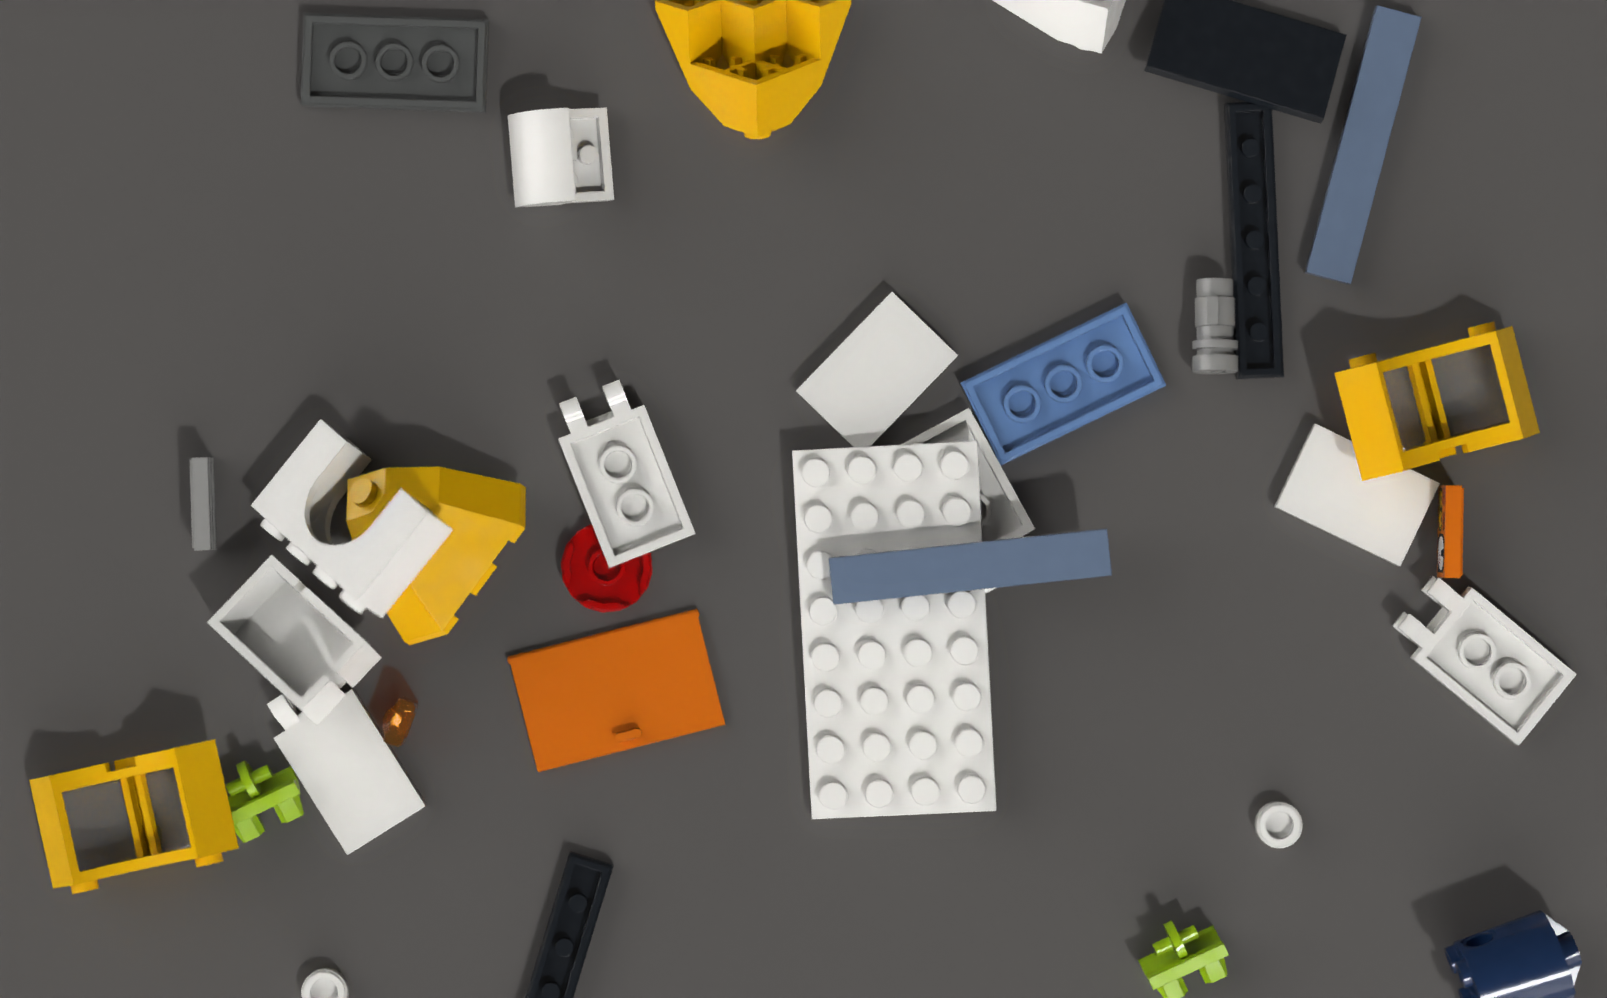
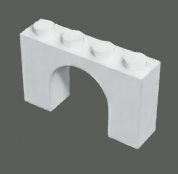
M320 419L251 506L265 518L260 523L262 528L281 542L285 537L290 541L286 549L306 565H309L311 561L317 565L312 571L316 577L332 589H335L337 585L343 589L339 597L360 614L367 608L383 618L453 529L424 504L400 489L367 531L351 542L333 545L330 535L331 519L339 500L347 491V481L359 476L372 459L347 437Z

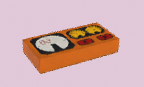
M1439 485L1437 577L1461 578L1463 576L1464 488H1462V485Z

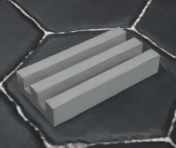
M191 458L192 548H194V551L217 550L214 458Z

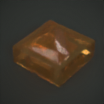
M402 696L396 704L386 711L383 718V732L385 735L383 742L396 747L405 744L419 707L418 701Z

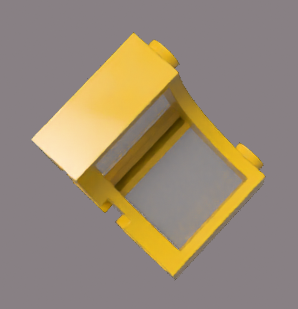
M1493 321L1467 328L1469 333L1467 338L1379 361L1377 360L1376 352L1348 359L1350 369L1334 373L1362 481L1403 472L1439 461L1440 458L1457 454L1455 446L1461 445L1463 453H1469L1521 440L1540 433L1513 326L1496 330L1495 322ZM1510 420L1509 422H1505V423H1501V424H1497V425H1493V426H1489V427H1488V425H1491V424H1494V423H1498V422ZM1479 428V429H1477V430H1473V431H1470V432H1466V433H1462V434H1458V435L1451 436V434H1455V433H1459V432H1463V431H1467V430ZM1422 442L1424 443V444H1420V445L1413 446V447H1410V448H1405V447H1408V446H1411V445H1415V444H1418V443H1422Z
M215 739L115 760V770L112 771L109 762L29 780L53 889L70 886L72 894L98 889V879L192 859L195 860L196 867H202L224 861L222 852L239 848ZM168 769L167 771L147 775V773ZM120 779V781L91 787V785ZM82 788L81 790L62 794V792Z

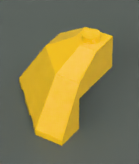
M851 0L655 1V10L691 91L724 127L742 132L749 139L768 138L771 136V132L790 125L823 83L851 6Z
M387 467L348 479L346 522L352 541L368 530L400 489L424 504L453 529L387 612V615L405 643L413 645L447 635L459 620L454 614L470 593L475 596L478 594L497 568L493 561L508 541L515 543L525 530V486L520 483L444 467Z

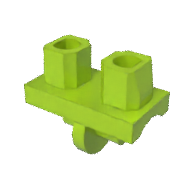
M246 760L236 764L240 777L226 783V788L230 794L228 800L235 832L243 843L255 839L265 832V825L259 816V813L273 807L281 823H288L304 814L300 797L299 778L291 766L273 774L268 764L254 771Z
M1171 920L1163 924L1168 937L1153 943L1155 952L1138 960L1153 990L1157 989L1163 998H1181L1188 992L1182 978L1187 974L1198 970L1205 983H1214L1227 976V969L1224 957L1229 956L1213 925L1197 932L1194 925L1178 932Z

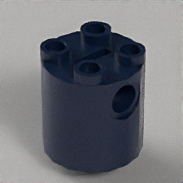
M1541 910L1454 941L1453 945L1444 948L1452 972L1454 974L1458 973L1463 985L1462 988L1458 989L1460 998L1575 997L1574 985L1580 965H1582L1578 947L1570 931Z

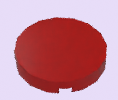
M590 524L577 531L567 543L561 560L562 579L571 596L585 608L601 613L621 611L636 603L648 589L653 573L652 555L649 552L609 568L593 526Z

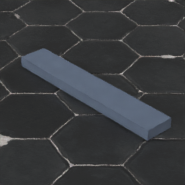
M1379 5L1374 9L1307 261L1306 274L1350 285L1352 282L1422 17Z
M1107 528L828 558L833 605L1112 576Z

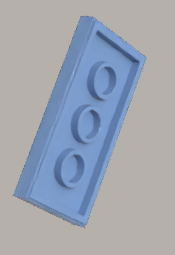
M1127 302L960 383L1000 465L1166 386Z

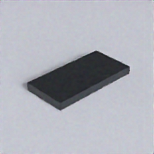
M1164 0L1144 71L1321 124L1325 117L1346 35L1232 0Z

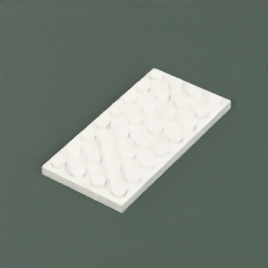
M978 441L792 450L812 819L996 811L985 589L833 605L828 560L830 557L982 542Z

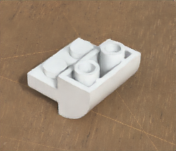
M569 107L552 108L508 115L515 208L614 200L607 107L569 109Z

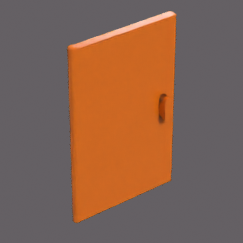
M692 609L508 656L507 661L511 665L537 771L541 772L725 725L698 618L700 616L699 610Z

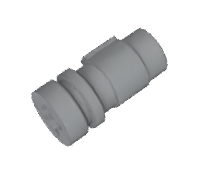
M1203 278L1196 280V340L1192 341V350L1197 351V355L1192 356L1193 373L1229 374L1238 372V356L1234 355V350H1238V341L1233 340V328L1235 327L1233 279Z

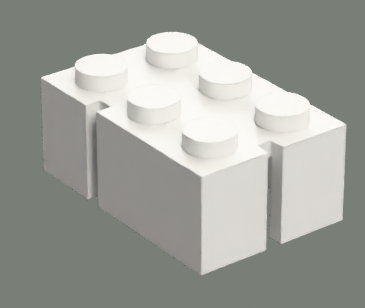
M273 555L256 570L207 622L317 726L346 696L341 690L344 684L347 682L353 688L382 658L361 636Z

